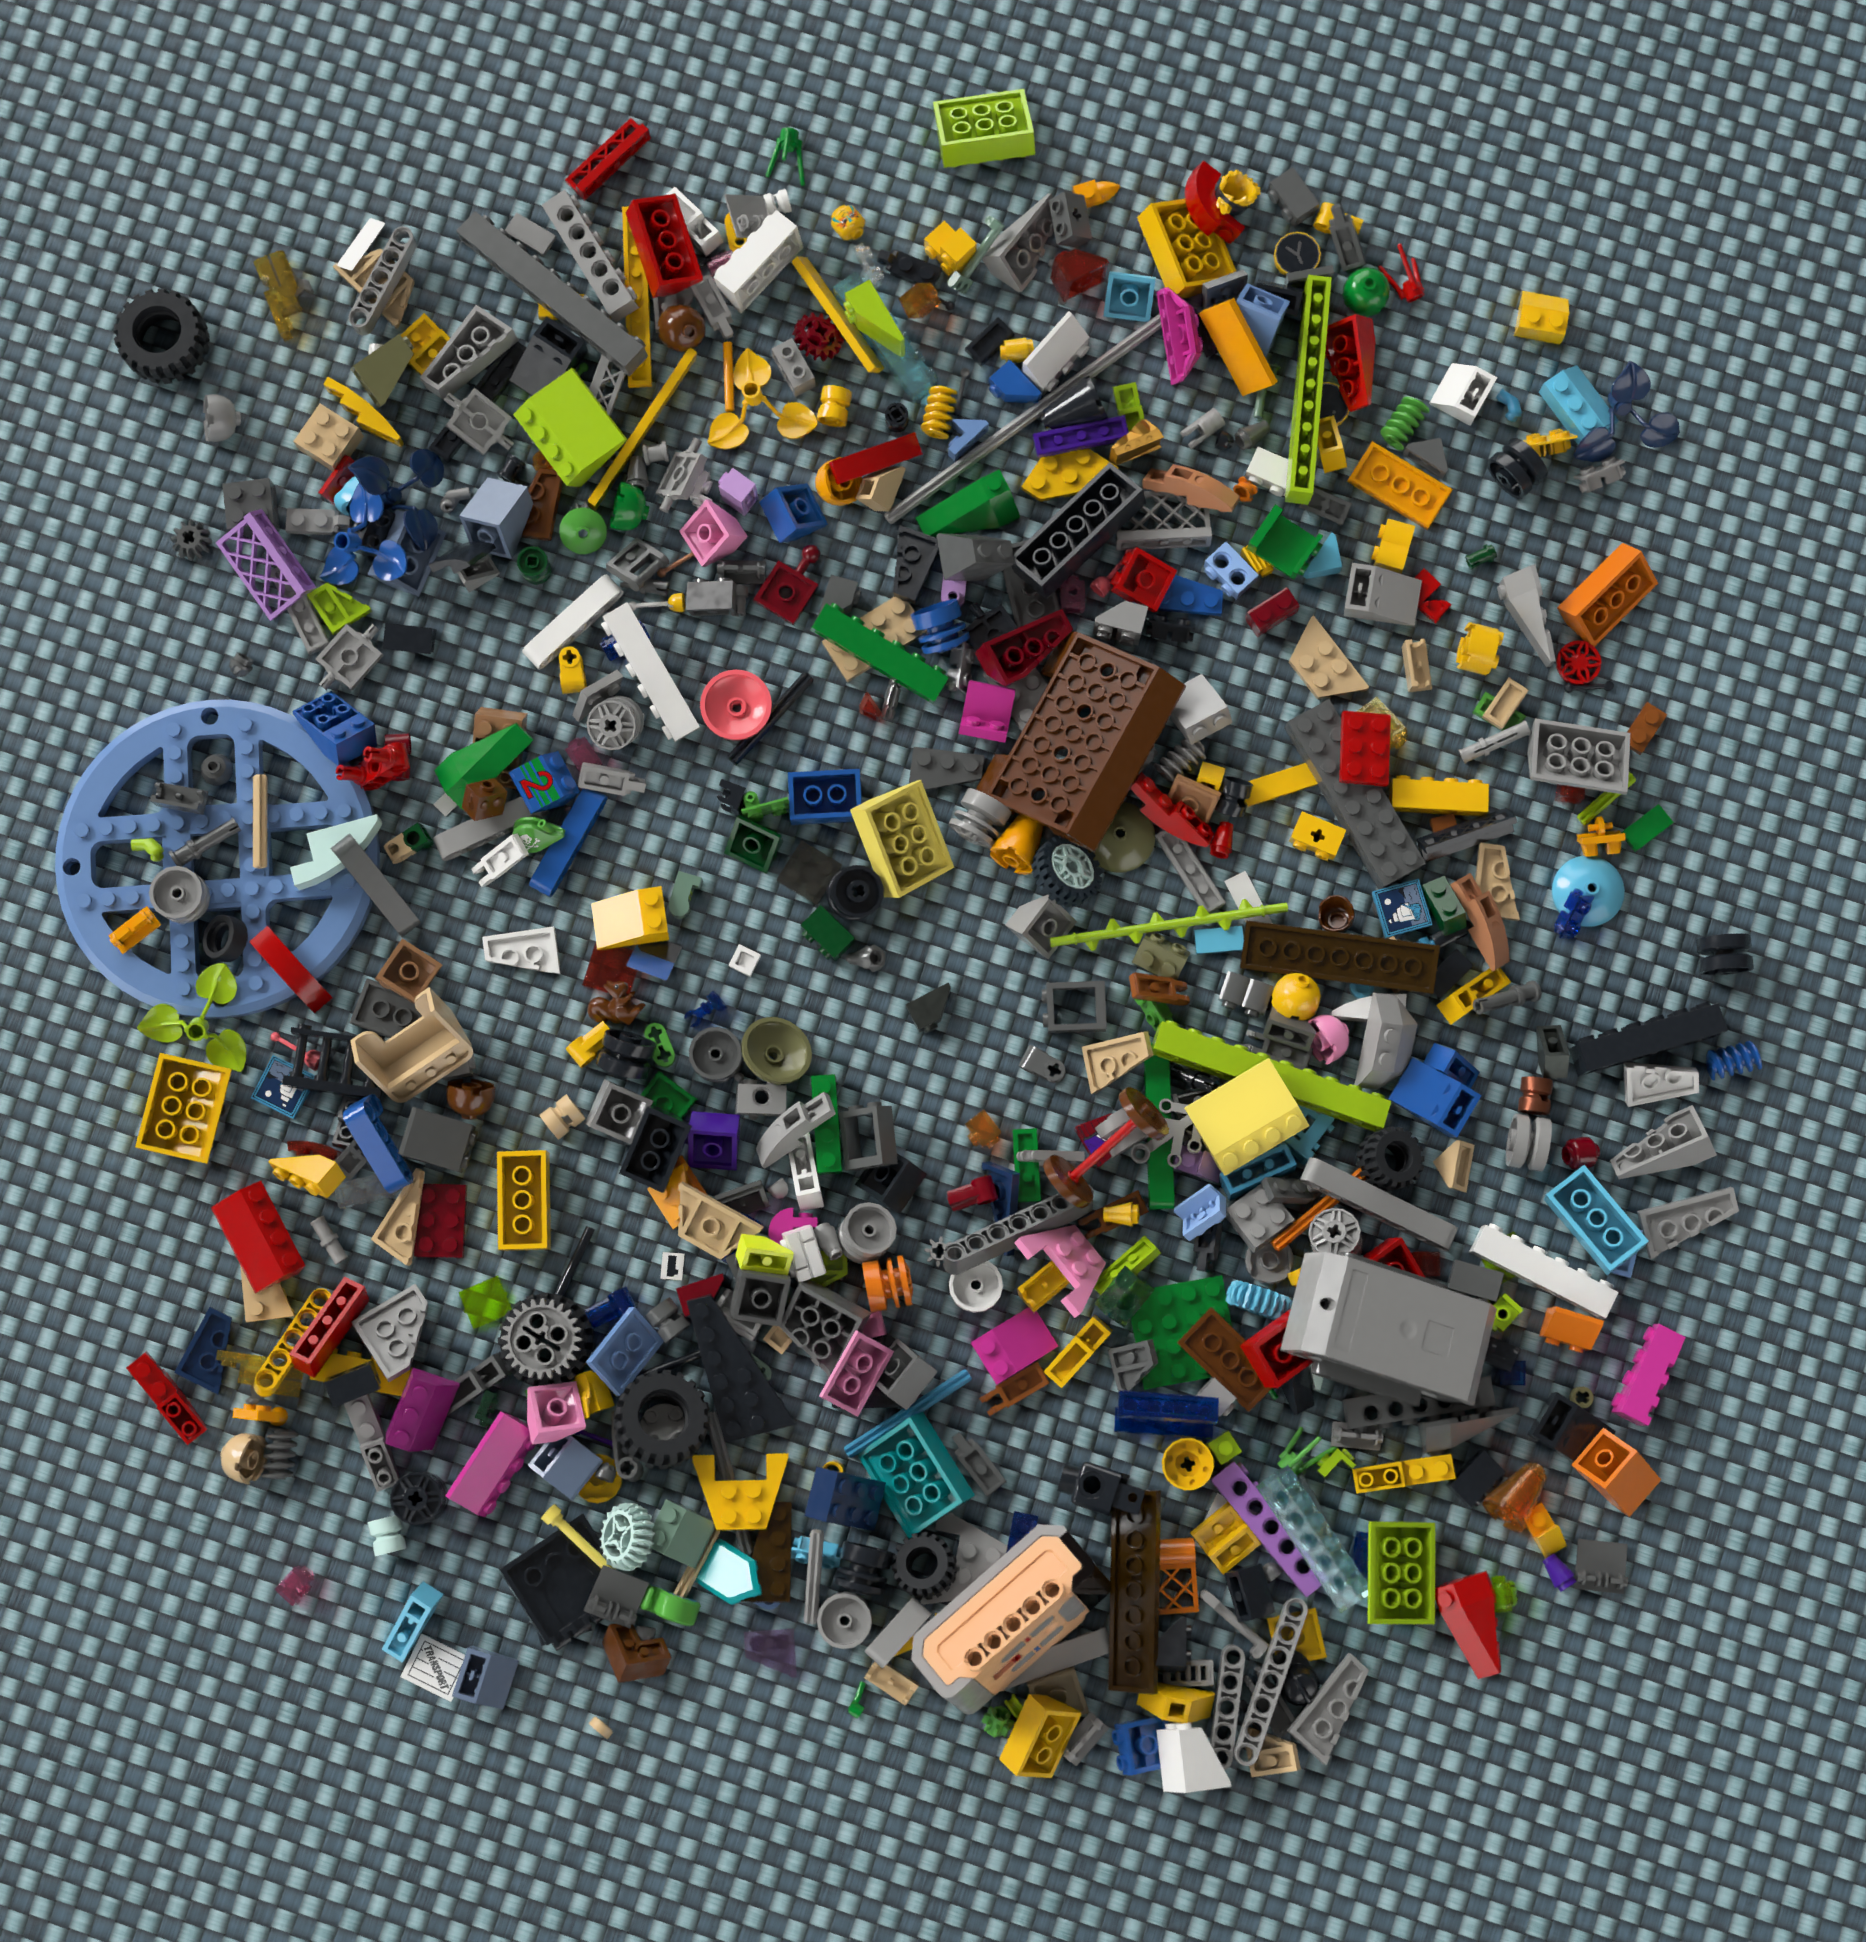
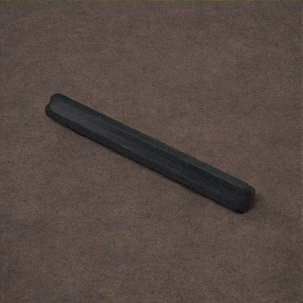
M803 672L772 706L770 718L764 728L756 735L741 740L728 754L727 757L730 762L738 765L812 684L813 678L808 673Z

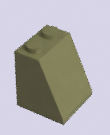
M398 334L350 368L378 408L387 401L413 355L411 350L414 347L406 336L402 338Z

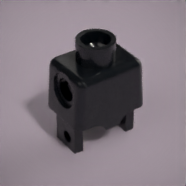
M1066 1462L1057 1490L1071 1495V1502L1074 1505L1106 1516H1111L1112 1507L1138 1515L1145 1494L1144 1490L1121 1483L1122 1479H1128L1130 1475L1091 1462H1084L1081 1467ZM1092 1476H1096L1101 1482V1488L1095 1494L1089 1493L1086 1489V1481ZM1130 1493L1137 1495L1138 1499L1136 1502L1132 1503L1128 1500Z

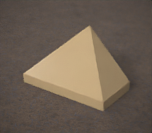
M1456 1140L1433 1161L1448 1188L1467 1192L1475 1145L1462 1140Z

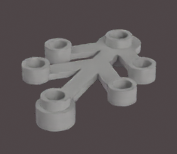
M1170 1099L1160 1101L1159 1110L1162 1113L1169 1114L1173 1111L1186 1114L1187 1116L1181 1120L1164 1118L1169 1127V1134L1159 1141L1152 1139L1146 1144L1138 1143L1134 1145L1131 1149V1158L1134 1162L1139 1164L1148 1161L1152 1151L1173 1138L1171 1154L1167 1157V1163L1173 1168L1180 1166L1182 1162L1180 1154L1185 1128L1193 1124L1184 1109L1188 1106L1187 1104L1175 1103ZM1164 1102L1171 1104V1108L1167 1111L1162 1109ZM1193 1125L1192 1139L1189 1140L1187 1149L1190 1153L1197 1154L1201 1151L1202 1143L1200 1141L1201 1137ZM1192 1142H1197L1199 1144V1149L1192 1150L1190 1148V1144ZM1137 1150H1143L1145 1156L1138 1158L1136 1156ZM1177 1156L1179 1158L1178 1164H1172L1170 1157Z

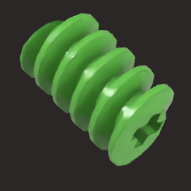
M1403 397L1401 404L1396 407V412L1391 414V419L1387 420L1385 427H1382L1380 431L1382 438L1391 447L1403 450L1404 447L1400 442H1409L1405 434L1409 436L1414 435V431L1410 427L1418 428L1420 425L1416 419L1423 421L1425 417L1421 412L1428 414L1429 408L1415 398Z

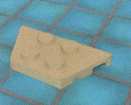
M378 249L370 252L368 255H363L351 271L337 266L338 263L334 264L333 268L360 294L383 250ZM391 259L389 264H395V262ZM405 271L381 314L396 329L400 326L415 284L414 280ZM388 278L380 279L378 284L386 283ZM371 298L368 302L374 304L377 298Z
M1312 616L1288 663L1316 699L1368 690L1369 686L1315 616Z
M682 1181L679 1184L680 1205H678V1215L680 1223L678 1224V1236L721 1260L738 1248L741 1234L756 1235L763 1230L764 1226Z

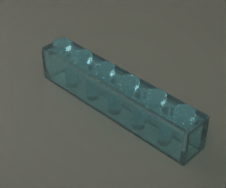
M856 271L833 287L834 296L845 311L846 309L843 304L846 302L845 293L867 281L864 276L860 278ZM890 313L891 317L897 325L898 323L895 317L892 315V313ZM905 331L901 332L905 339V356L903 357L898 356L861 332L914 404L929 395L931 387L937 386L938 376L931 367L927 368L923 362L925 361L923 355L918 349L914 350L910 345L911 340Z

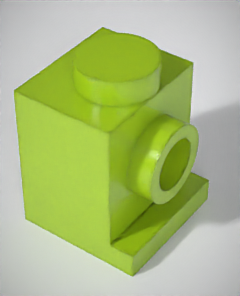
M1506 1293L1500 1294L1497 1302L1494 1301L1491 1304L1497 1309L1492 1331L1504 1332L1523 1311ZM1501 1309L1506 1312L1504 1319L1498 1316V1312Z

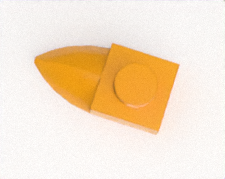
M1094 179L1075 185L1072 190L1073 193L1084 195L1086 207L1090 208L1111 199L1120 189V185L1105 181L1095 182Z

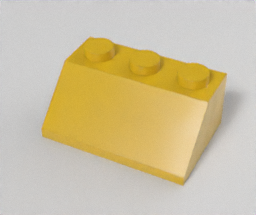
M1029 1694L999 1760L1016 1776L1052 1778L1082 1713L1047 1695Z

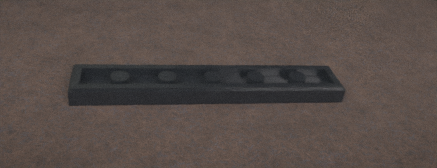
M516 342L501 354L476 385L475 389L495 403L511 383L509 380L526 347L520 342ZM445 426L429 446V449L449 463L465 441Z

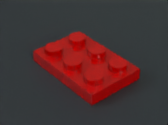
M1355 711L1342 712L1339 783L1385 787L1389 784L1391 715Z

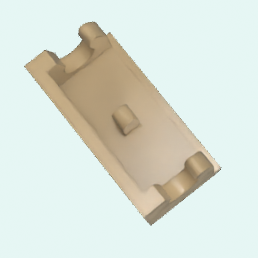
M1412 639L1405 640L1402 645L1408 692L1432 690L1425 639H1421L1419 642H1413Z
M874 1661L864 1676L865 1679L904 1705H907L911 1696L919 1687L917 1682L889 1663L882 1669Z

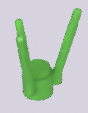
M1299 1427L1285 1450L1279 1455L1281 1460L1277 1464L1291 1478L1294 1474L1298 1475L1303 1470L1320 1461L1326 1453L1330 1455L1338 1447L1333 1446L1302 1464L1301 1459L1321 1441V1437H1316L1298 1455L1294 1452L1289 1455L1303 1431V1427Z

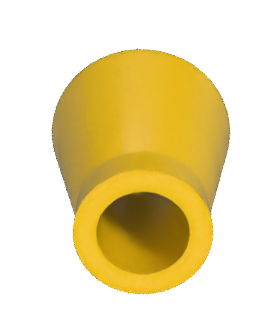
M1130 1202L1112 1207H1104V1222L1128 1226L1139 1224V1205Z

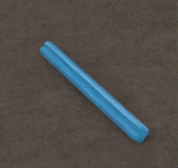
M966 1369L960 1371L917 1399L908 1410L903 1408L846 1445L844 1451L849 1458L854 1457L909 1417L925 1411L970 1382L972 1378Z

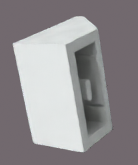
M1452 363L1429 404L1471 426L1497 377L1477 366Z

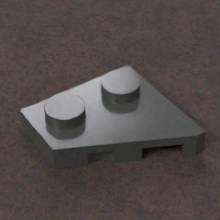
M1153 1339L1108 1349L1119 1396L1128 1394L1159 1363Z

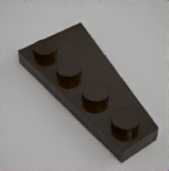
M774 1502L766 1530H759L752 1558L757 1561L758 1583L761 1585L762 1594L741 1600L740 1603H790L792 1502Z

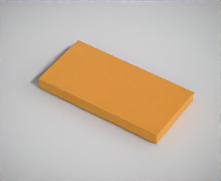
M1234 298L1204 309L1199 313L1242 396L1273 386L1278 382Z
M1373 441L1347 481L1426 530L1429 529L1453 490Z

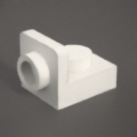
M705 470L698 477L694 485V492L690 496V501H693L692 504L698 508L706 499L713 502L711 498L704 496V494L707 495L712 487L710 473Z

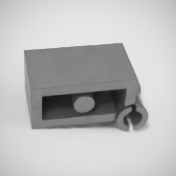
M718 578V581L710 582L707 579H695V582H687L686 610L692 616L729 615V611L732 616L739 617V614H741L740 616H745L748 586L737 585L730 578Z

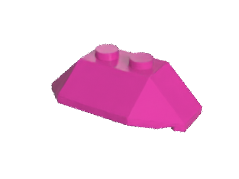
M1169 287L1157 291L1156 294L1171 385H1176L1185 380L1200 358L1203 344L1198 336L1199 319L1197 314H1195L1194 307Z

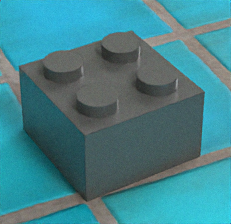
M270 478L222 484L228 531L239 524L249 512L259 509L264 511L275 529L280 531L276 487ZM248 524L244 527L243 536L253 535V531Z
M739 1266L730 1306L732 1319L781 1327L791 1282L789 1273L788 1275L742 1270Z

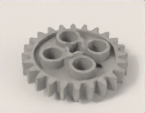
M541 1298L540 1305L537 1304L535 1299H531V1307L522 1303L523 1311L520 1312L514 1309L515 1319L507 1317L511 1325L503 1326V1329L508 1331V1335L502 1336L501 1339L508 1341V1344L504 1345L502 1349L510 1350V1353L505 1358H514L511 1367L514 1368L520 1365L519 1373L523 1374L528 1370L529 1378H532L535 1372H537L538 1379H543L544 1372H546L549 1378H553L554 1370L561 1375V1366L570 1368L568 1360H577L572 1354L573 1351H581V1348L576 1346V1342L583 1341V1338L576 1337V1333L580 1332L582 1328L574 1327L578 1318L570 1319L569 1317L573 1311L563 1312L565 1305L562 1303L555 1308L556 1302L553 1299L549 1305L546 1304L545 1298ZM536 1315H541L544 1318V1324L536 1329L532 1325V1320ZM527 1326L537 1334L543 1335L546 1333L545 1338L558 1345L561 1350L557 1351L545 1343L538 1344L539 1339L524 1331L523 1327ZM561 1327L565 1331V1336L561 1341H556L553 1338V1332L556 1328ZM523 1336H528L531 1340L530 1347L526 1350H522L519 1346V1341ZM544 1349H549L552 1353L551 1360L547 1363H543L540 1359V1353Z

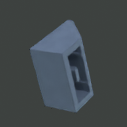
M570 1435L556 1442L544 1443L528 1466L573 1501L602 1464L603 1460L573 1435Z
M473 1645L468 1647L452 1697L474 1704L504 1709L519 1660Z

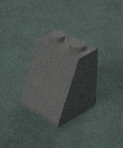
M937 534L944 580L984 581L1015 564L1010 540L981 535Z
M412 1107L398 1154L412 1160L462 1173L463 1169H467L471 1159V1155H468L471 1145H475L478 1132L475 1131L476 1127L472 1124Z

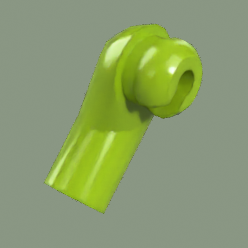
M155 839L131 840L132 851H146L151 855L150 858L154 862L163 860L164 849Z

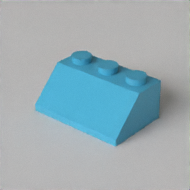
M1577 365L1562 370L1542 385L1539 394L1566 430L1570 431L1571 434L1578 435V438L1574 439L1577 444L1593 429L1599 427L1610 428V414L1608 412L1610 408ZM1615 416V424H1616L1619 420H1618L1617 417Z

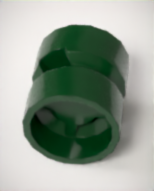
M535 546L526 547L518 554L517 566L528 583L539 585L550 578L552 572L551 564L542 549Z

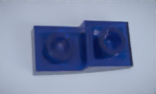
M1014 1511L1006 1553L1037 1526L1038 1516Z

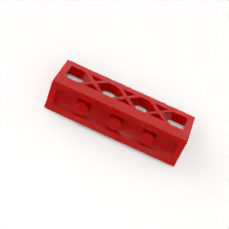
M630 118L565 179V182L585 201L651 139L649 129L643 123L639 126ZM633 127L635 130L625 139V132ZM611 145H618V146L608 155V148H609ZM595 160H602L591 170V165ZM578 176H585L577 185L573 182Z

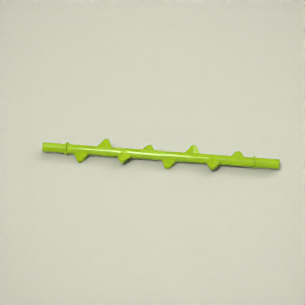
M1243 899L1238 910L1209 914L1205 907L1201 905L1198 906L1195 916L1164 921L1158 912H1155L1150 923L1120 927L1113 918L1109 919L1105 930L1078 934L1074 932L1071 935L1049 938L1050 946L1077 945V943L1085 942L1088 948L1094 951L1099 940L1129 936L1135 944H1140L1143 933L1174 929L1178 936L1182 938L1185 937L1188 927L1218 923L1224 931H1227L1232 920L1257 916L1265 917V915L1288 912V905L1286 902L1266 906L1262 904L1259 907H1252L1246 899Z

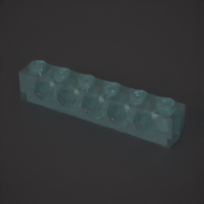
M1287 1465L1256 1486L1339 1612H1344L1368 1596V1581L1362 1576L1353 1559L1345 1551L1339 1538L1333 1533L1325 1517L1319 1512L1310 1495L1305 1491L1290 1467Z

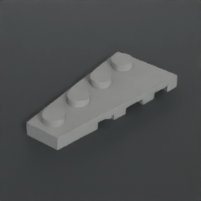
M1728 1187L1637 1211L1641 1230H1643L1642 1234L1649 1241L1646 1245L1649 1259L1657 1257L1663 1251L1679 1245L1678 1243L1685 1239L1693 1237L1705 1228L1713 1226L1739 1212L1734 1188Z
M1350 1653L1344 1657L1315 1694L1312 1702L1307 1704L1287 1730L1324 1765H1327L1330 1759L1331 1750L1339 1739V1733L1344 1721H1347L1353 1701L1357 1699L1369 1672Z

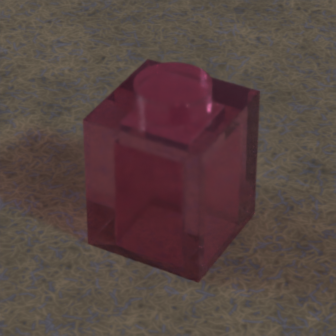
M585 736L581 739L579 737L568 743L565 751L579 772H581L583 762L603 765Z

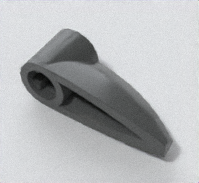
M612 1411V1445L616 1471L621 1478L630 1482H636L643 1476V1465L640 1462L637 1464L632 1461L633 1456L630 1453L626 1455L622 1451L623 1445L617 1443L615 1438L616 1430H613L615 1411ZM629 1465L634 1466V1469L631 1470V1474L626 1473V1470L629 1469Z

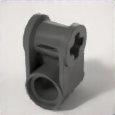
M1032 1045L1028 1046L1018 1065L1021 1069L1052 1083L1061 1082L1066 1075L1065 1066L1060 1060ZM1055 1066H1059V1072L1061 1074H1055L1054 1077H1052L1049 1068H1055Z

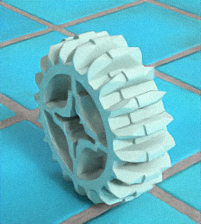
M623 1503L613 1506L612 1512H607V1520H603L604 1527L600 1530L602 1537L599 1539L602 1542L600 1550L604 1551L602 1556L606 1559L607 1565L612 1566L616 1570L630 1571L641 1567L642 1562H647V1554H651L650 1547L654 1544L652 1536L656 1534L652 1532L654 1523L650 1522L652 1515L647 1514V1509L635 1503Z

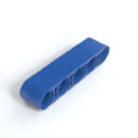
M583 788L561 825V828L566 830L565 837L549 846L530 880V887L548 897L554 895L608 799L607 795Z

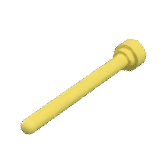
M553 1504L543 1514L541 1519L547 1525L551 1524L553 1527L556 1525L601 1569L603 1565L612 1568V1566L607 1565L606 1559L562 1518L563 1515L560 1513L562 1510L556 1504Z

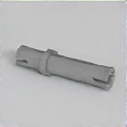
M1524 720L1486 739H1478L1477 743L1460 749L1459 753L1464 764L1482 755L1486 757L1490 755L1491 751L1530 735L1531 731Z

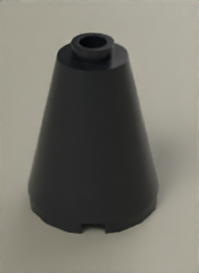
M1090 376L1084 377L1043 409L1044 415L1040 416L1045 428H1051V430L1108 418Z

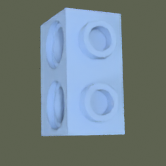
M1227 542L1211 554L1204 563V571L1207 576L1212 580L1216 579L1222 585L1221 589L1228 597L1233 596L1235 600L1257 581L1259 576ZM1224 560L1227 563V567L1219 568L1216 566L1215 561ZM1238 576L1242 578L1244 583L1236 585L1232 582L1231 578Z

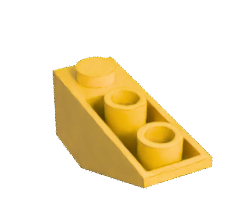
M321 1155L276 1158L268 1161L274 1169L272 1173L279 1180L290 1181L296 1188L300 1189L303 1187L312 1195H320L327 1199L346 1178L335 1161Z

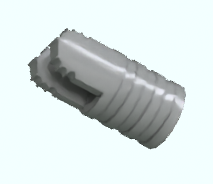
M1212 408L1182 430L1180 434L1182 437H1185L1194 430H1198L1200 435L1188 443L1189 448L1192 450L1225 425V421L1215 408Z

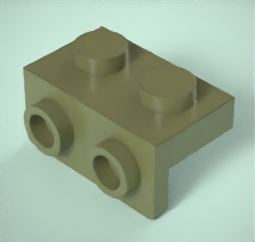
M1157 932L1146 933L1132 963L1158 976L1177 980L1190 952L1179 943L1173 944L1165 940L1163 935Z

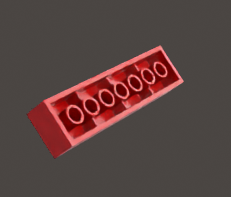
M1402 1237L1388 1238L1363 1256L1425 1277ZM1291 1309L1240 1345L1266 1388H1279L1313 1363L1311 1360L1280 1350Z

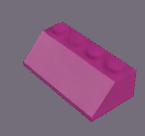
M500 1411L445 1496L476 1515L486 1517L487 1514L492 1513L497 1505L496 1500L510 1486L511 1477L523 1466V1459L526 1454L536 1446V1444L532 1445L528 1425L519 1418Z

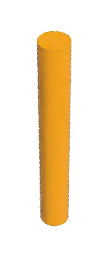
M723 342L725 411L733 412L732 342Z

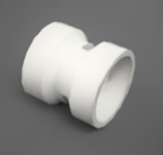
M786 189L779 190L777 194L772 195L768 193L763 195L768 215H772L776 210L783 213L791 212Z

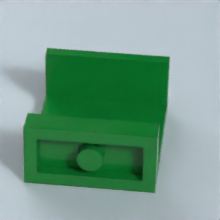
M1275 504L1250 540L1247 550L1295 580L1298 574L1303 576L1310 564L1307 561L1311 555L1316 557L1321 550L1323 544L1320 542L1323 535L1319 533L1317 537H1314L1282 516L1283 509Z

